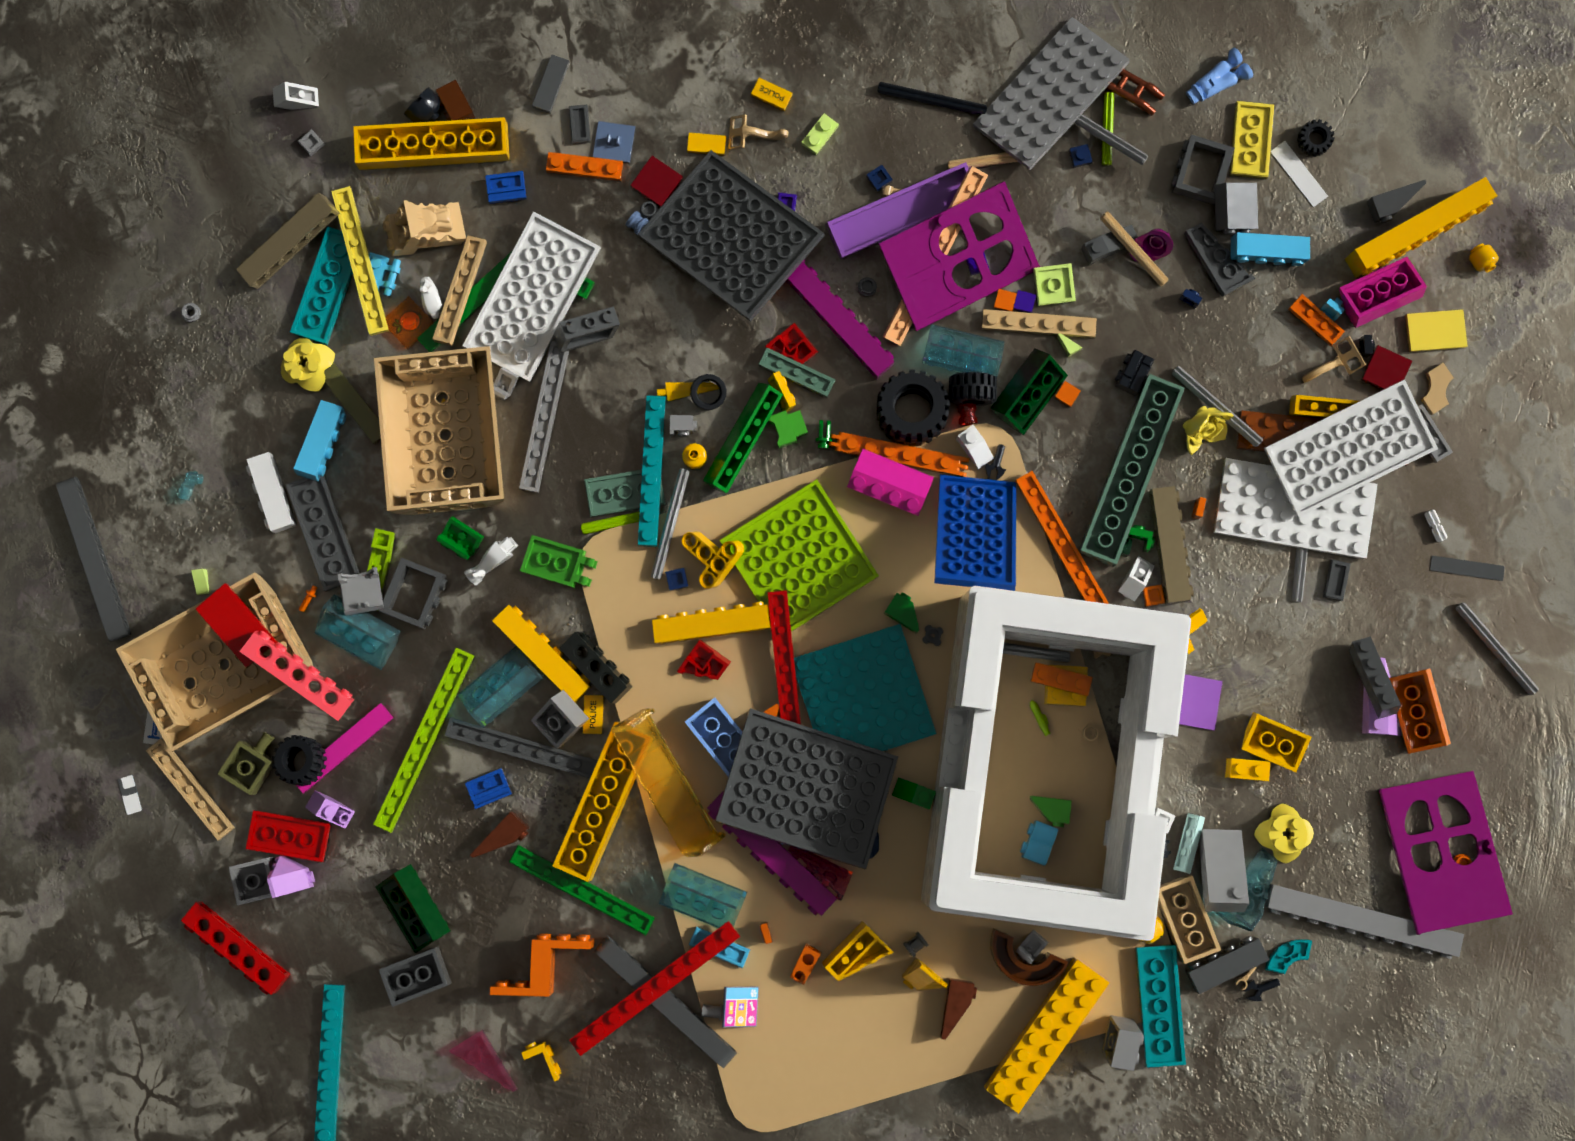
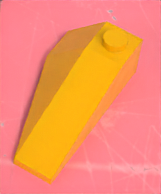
M917 957L902 974V977L905 979L903 983L911 990L914 987L917 990L946 988L948 986L941 977Z

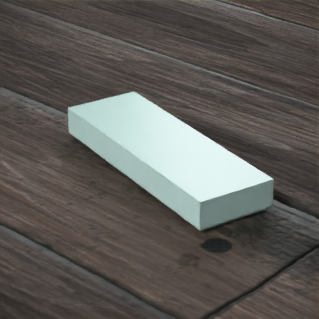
M1187 814L1173 867L1174 870L1188 874L1191 873L1205 817Z

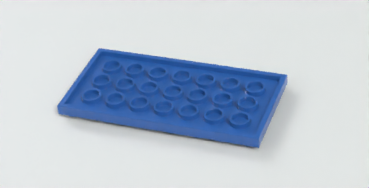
M940 475L934 583L963 587L981 586L1015 591L1016 482Z

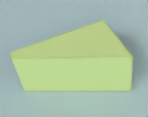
M1061 333L1057 335L1068 357L1082 349L1081 346Z
M191 570L197 595L209 594L207 570Z

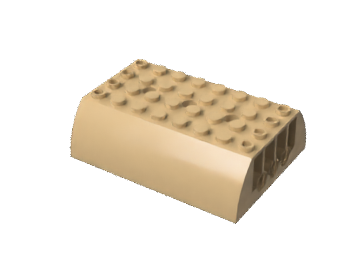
M490 346L374 358L387 511L396 514L419 515L493 507L504 502ZM441 393L447 394V400L444 403L437 401V397ZM445 430L451 433L448 440L441 439V433ZM447 468L454 470V475L450 478L444 476V471Z
M253 573L230 586L271 635L287 648L286 651L292 656L296 654L304 660L302 663L306 666H313L308 652L276 593L260 575ZM202 602L116 649L170 752H174L289 688V686L255 662L246 668L197 612L196 608ZM270 649L263 655L269 656L271 653ZM278 658V665L282 668L286 667L287 661L284 658ZM223 659L229 661V667L226 670L220 667V662ZM299 669L294 670V676L297 679H302L304 676L303 672ZM189 678L195 680V686L191 689L186 686V681Z

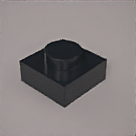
M1364 335L1359 339V353L1362 357H1369L1375 350V342L1372 340V335Z

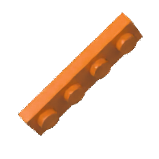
M548 152L546 172L614 181H621L623 161Z

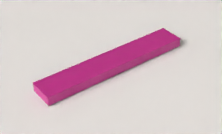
M380 703L325 749L326 753L323 756L327 757V761H324L326 769H322L323 775L321 777L317 776L318 780L316 782H311L310 785L296 786L302 793L307 792L394 717Z

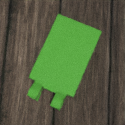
M532 535L520 571L575 588L576 583L590 587L592 579L581 575L584 566L596 569L598 561L585 557L586 551Z

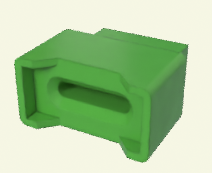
M785 410L771 415L768 420L771 425L775 426L779 437L777 441L779 449L797 443V437L808 434L800 410L787 414Z

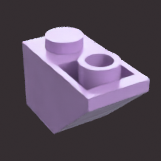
M316 790L305 806L315 816L343 828L347 827L355 813L349 807Z

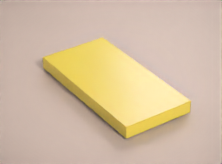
M1236 102L1232 147L1235 149L1230 163V175L1261 179L1268 178L1274 114L1273 104Z

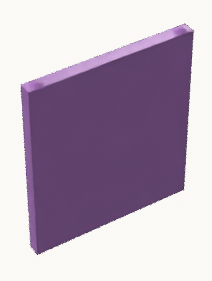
M1185 675L1180 725L1215 731L1223 685L1222 681Z

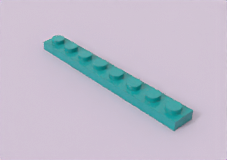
M646 396L638 546L657 547L666 396Z
M324 984L314 1141H336L345 985Z

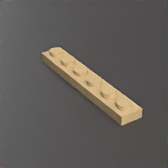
M467 236L432 338L434 342L453 345L487 244L485 239Z
M983 309L982 330L1058 335L1061 333L1064 336L1095 338L1097 318Z
M163 738L146 750L218 841L235 828L176 753L169 751Z

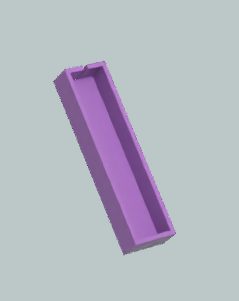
M967 163L960 164L827 222L825 225L839 258L842 259L884 241L948 209L969 169Z

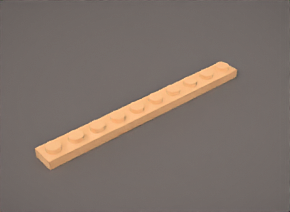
M970 166L949 208L978 194L988 175ZM957 223L944 228L940 234L939 247L946 255H948L961 229ZM903 300L898 305L883 335L884 338L901 346L912 325Z

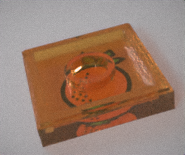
M409 296L386 316L389 331L407 350L434 323Z

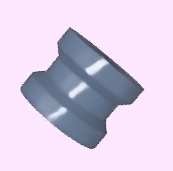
M636 211L629 217L626 226L632 228L634 233L638 235L649 220L641 217V214Z

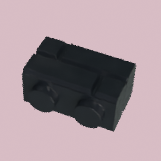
M1133 350L1131 354L1127 353L1123 361L1126 365L1123 371L1119 370L1115 377V380L1118 381L1116 387L1136 396L1150 371L1154 359L1137 350Z

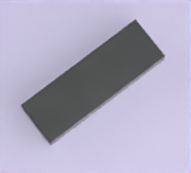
M551 55L532 104L533 108L551 114L570 64L569 60Z

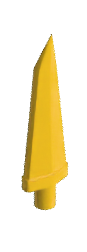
M665 382L666 388L657 389V396H667V401L690 396V387L693 382ZM702 382L697 389V394L717 390L719 387L712 382Z

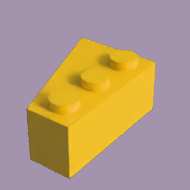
M862 921L822 964L837 981H840L860 971L861 968L873 964L878 959L894 952Z

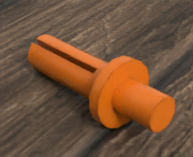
M312 585L310 591L306 590L307 595L299 607L301 612H305L313 597L316 598L315 592L318 587Z

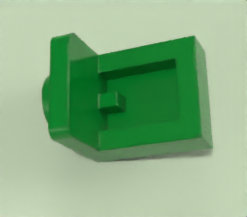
M1133 525L1128 537L1144 540L1143 552H1148L1150 548H1153L1155 537H1152L1153 532L1145 530L1143 526Z

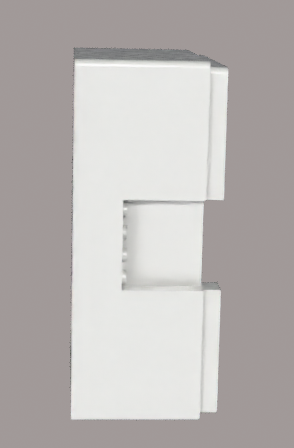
M981 586L971 587L960 598L935 785L936 794L933 800L921 900L925 905L937 912L1146 941L1154 938L1168 818L1155 816L1163 740L1164 738L1178 736L1191 618L1188 615ZM1004 639L1047 644L1051 649L1074 652V649H1083L1130 656L1125 697L1120 700L1118 723H1121V734L1110 820H1106L1103 845L1106 846L1107 850L1102 889L1047 882L1046 878L1021 875L1018 878L975 872Z

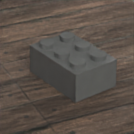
M439 946L379 969L392 1007L452 983Z

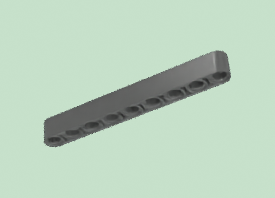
M76 476L58 482L56 484L106 635L110 642L130 636V627L81 483Z
M606 936L594 950L602 960L636 990L654 977L609 936ZM670 990L651 1003L722 1068H725L737 1054L732 1046Z

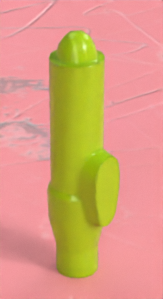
M1031 700L1029 706L1040 729L1045 736L1051 734L1046 715L1041 713L1037 702L1035 703V701Z

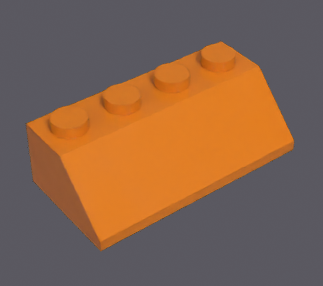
M1431 669L1389 678L1401 704L1397 715L1408 754L1451 744Z

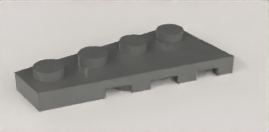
M1202 222L1184 232V235L1222 297L1255 279L1252 274L1249 275L1243 269L1244 266L1241 263L1231 259V252L1227 248L1224 249L1218 243V239Z

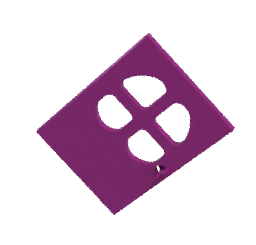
M1005 181L878 243L915 331L998 291V289L1008 286L1033 273V268L1040 267ZM979 212H988L998 216L1002 222V229L978 241L969 222L970 216ZM957 223L965 237L967 247L953 255H946L939 247L940 234L944 228ZM1007 240L1012 246L1010 259L1002 271L992 275L983 253L986 249ZM972 257L980 273L981 280L978 284L964 289L954 282L952 271L958 263Z
M1474 771L1379 789L1417 935L1513 915ZM1445 795L1460 803L1469 816V822L1465 825L1446 828L1441 819L1437 803L1438 798ZM1423 801L1428 809L1432 830L1426 833L1409 835L1405 831V817L1408 809L1413 802ZM1470 834L1476 842L1477 856L1470 864L1460 865L1451 856L1448 840L1451 837ZM1435 842L1441 858L1440 867L1434 872H1426L1419 869L1415 865L1411 854L1413 845Z

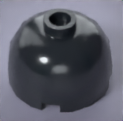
M428 87L406 109L404 115L414 123L434 122L440 116L437 113L440 109L439 97Z

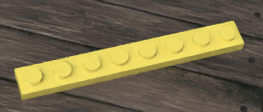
M349 186L331 191L335 207L340 213L338 218L369 335L373 336L388 332L386 317L352 189Z

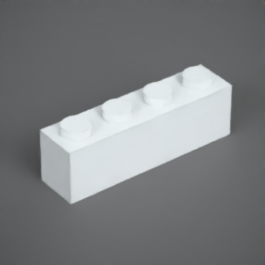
M266 452L246 459L248 463L246 469L249 476L253 478L254 483H252L255 494L259 496L258 506L261 512L265 514L264 524L267 530L278 533L297 526L273 454Z

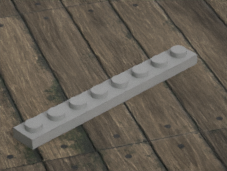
M553 341L550 343L519 486L520 490L539 493L569 355V351L559 353L557 345Z

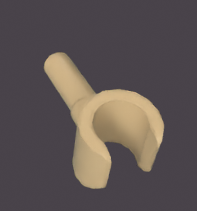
M887 185L882 190L881 196L884 198L903 189H896Z
M1256 967L1248 970L1243 977H1237L1235 985L1240 981H1244V985L1240 989L1245 990L1248 986L1247 980Z

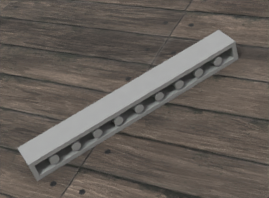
M1273 884L1268 885L1264 907H1268L1271 913L1280 915L1281 911L1287 912L1288 917L1298 920L1300 916L1306 917L1307 922L1319 924V921L1326 923V927L1338 929V926L1345 927V932L1357 934V931L1364 932V937L1376 939V936L1383 937V942L1391 944L1399 941L1402 942V947L1414 949V946L1421 947V952L1433 954V951L1440 952L1441 957L1452 959V956H1460L1464 938L1462 933L1440 929L1417 935L1412 920Z

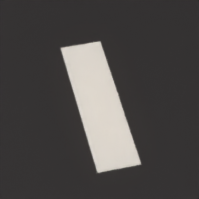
M1286 141L1270 151L1313 207L1328 197Z

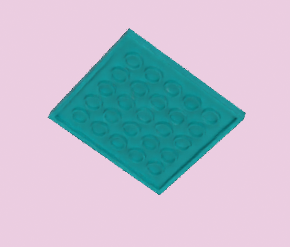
M901 624L794 658L796 679L813 729L880 751H886L937 734Z

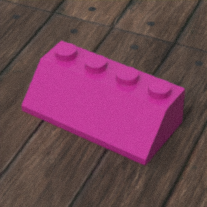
M1405 257L1340 287L1339 291L1345 312L1354 327L1357 328L1422 298L1427 286L1409 258Z
M862 449L847 487L919 516L934 477Z

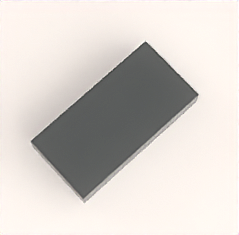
M588 105L569 106L572 144L591 143Z
M1330 560L1323 597L1343 601L1350 563Z

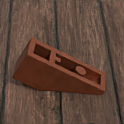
M510 812L470 856L474 858L517 842V840L521 842L529 834L527 830L530 827L514 812Z
M949 978L940 1034L941 1039H947L971 1005L972 999L976 998L977 987H974L973 982Z

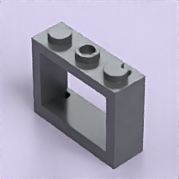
M1191 135L1188 140H1184L1181 151H1184L1182 158L1179 157L1176 168L1179 170L1178 174H1174L1171 186H1174L1172 193L1215 206V185L1225 182L1235 148ZM1194 146L1222 155L1211 192L1183 184Z
M613 306L559 322L553 337L559 353H563L613 338L620 322Z
M401 558L384 597V609L379 611L423 629L426 626L429 627L433 619L432 611L438 607L440 602L439 594L441 590L444 591L446 588L447 576ZM409 567L436 578L419 620L392 610Z

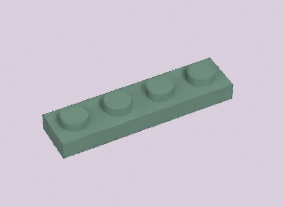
M766 348L759 363L760 367L773 373L780 371L781 375L786 379L826 398L835 383V379L769 348Z

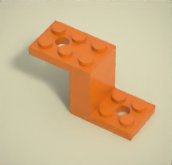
M539 933L537 937L532 939L530 981L518 980V982L510 983V980H498V982H495L490 987V995L549 997L554 993L555 948L592 949L595 945V938H590L589 934H578L576 938H570L571 934H559L557 937H551L550 933Z

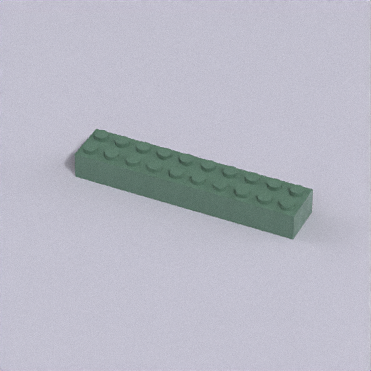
M1151 374L1146 377L1078 551L1081 555L1112 567L1117 565L1181 400L1184 387Z

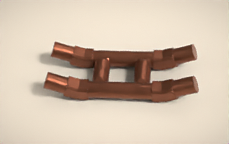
M1124 68L1118 74L1121 78L1117 85L1111 82L1105 90L1119 95L1152 116L1156 110L1148 102L1140 98L1142 92L1145 89V91L1154 95L1159 100H1162L1165 94L1154 84L1141 79ZM1128 80L1138 85L1133 94L1123 89Z

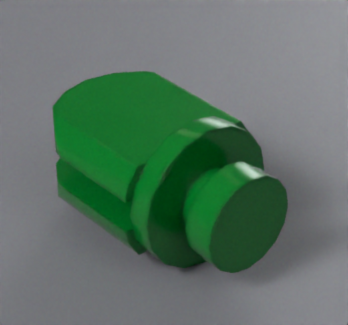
M819 420L818 438L815 439V442L820 443L818 444V449H829L828 443L829 441L832 442L830 438L831 421L829 420L826 422L825 438H823V420Z

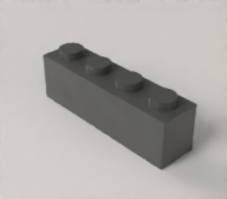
M1371 636L1353 641L1349 653L1378 719L1397 714L1401 704Z
M1248 936L1242 939V943L1237 946L1232 944L1225 947L1224 952L1220 954L1213 953L1207 956V960L1202 963L1197 961L1190 964L1189 969L1185 970L1195 992L1201 994L1269 961L1260 939Z

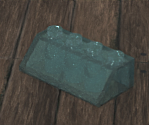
M931 324L922 363L929 366L946 368L950 371L988 373L997 378L1002 362L1005 341Z
M335 594L322 607L315 634L382 670L394 650L401 632L367 612L345 616L342 598Z
M515 646L462 690L458 697L469 714L484 728L543 677L525 654Z
M674 863L659 904L717 928H720L728 921L734 927L747 892Z

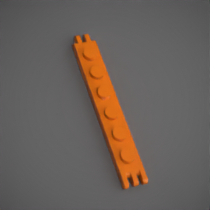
M839 432L838 435H830V438L837 440V443L829 441V446L836 447L835 451L860 456L862 449H866L905 466L959 477H966L967 473L959 471L960 469L968 470V466L961 464V462L969 463L970 458Z

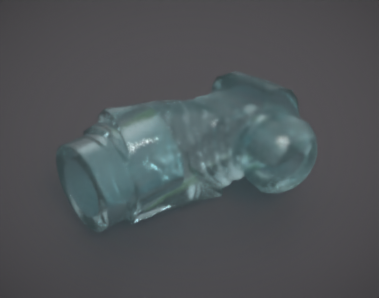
M190 471L185 474L187 476L178 489V498L189 501L195 483L202 484L204 476L198 474V471Z

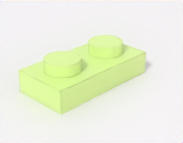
M824 113L803 139L801 145L817 155L839 127V124Z

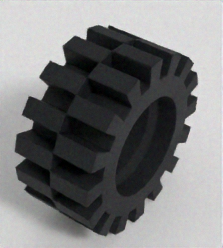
M1316 119L1303 126L1297 138V142H1300L1298 146L1303 148L1301 150L1303 153L1307 151L1306 155L1310 156L1313 154V157H1316L1318 154L1320 156L1332 146L1335 137H1333L1334 131L1331 132L1332 126H1326L1328 122L1325 121L1323 124L1322 120L1319 119L1316 122ZM1311 132L1320 133L1323 138L1322 143L1313 144L1309 139V134Z

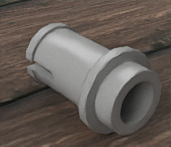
M703 1004L702 1017L719 1018V1021H721L723 1005L712 1006Z

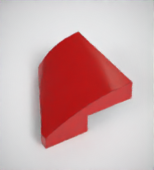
M793 323L766 345V348L801 364H804L818 353V350L796 323Z
M699 640L677 672L718 680L731 661L702 640Z

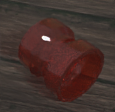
M976 404L957 406L958 413H960V418L958 419L960 426L978 424L977 417L975 416L977 411Z

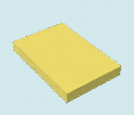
M1463 310L1405 315L1409 352L1468 347Z

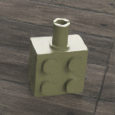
M264 732L256 746H252L245 741H239L218 772V775L247 794L256 795L273 769L272 764L275 762L265 752L275 738Z

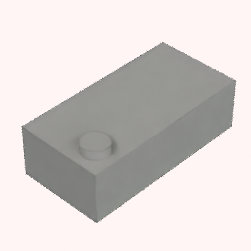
M1202 829L1199 839V853L1205 911L1245 912L1249 905L1242 830Z

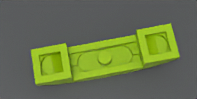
M375 528L371 544L373 548L367 571L377 567L381 591L383 592L390 566L395 533Z

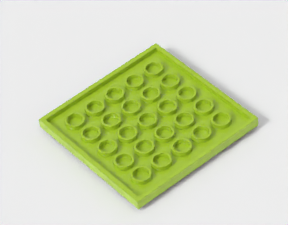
M817 479L720 540L721 544L732 540H738L743 544L744 552L735 566L758 602H764V605L767 604L769 606L767 592L787 590L791 632L879 577ZM733 545L730 546V551L732 554H734L735 547Z

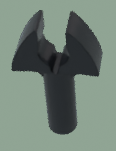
M999 444L993 463L985 465L988 479L990 478L991 470L994 468L997 471L995 480L1001 478L1006 471L1000 465L1005 446Z
M1276 978L1260 985L1255 984L1254 980H1250L1247 983V988L1243 991L1246 992L1250 989H1255L1256 991L1252 996L1246 997V999L1262 1001L1260 997L1262 992L1280 986L1279 979Z

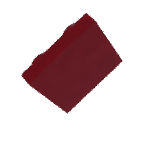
M651 156L630 186L659 207H662L681 182L683 176L654 156Z
M1377 345L1361 380L1383 390L1405 379L1412 360Z

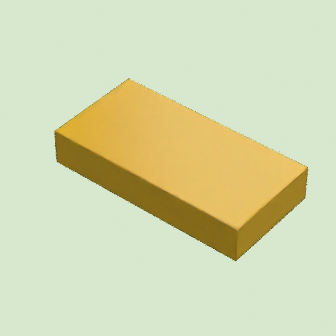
M689 132L687 153L708 154L712 150L717 155L725 156L726 136Z

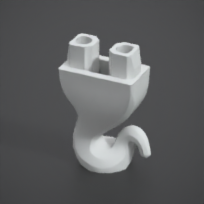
M506 537L502 541H495L485 552L480 563L464 571V574L471 583L478 585L485 574L513 556L511 552L518 547V544L512 537Z

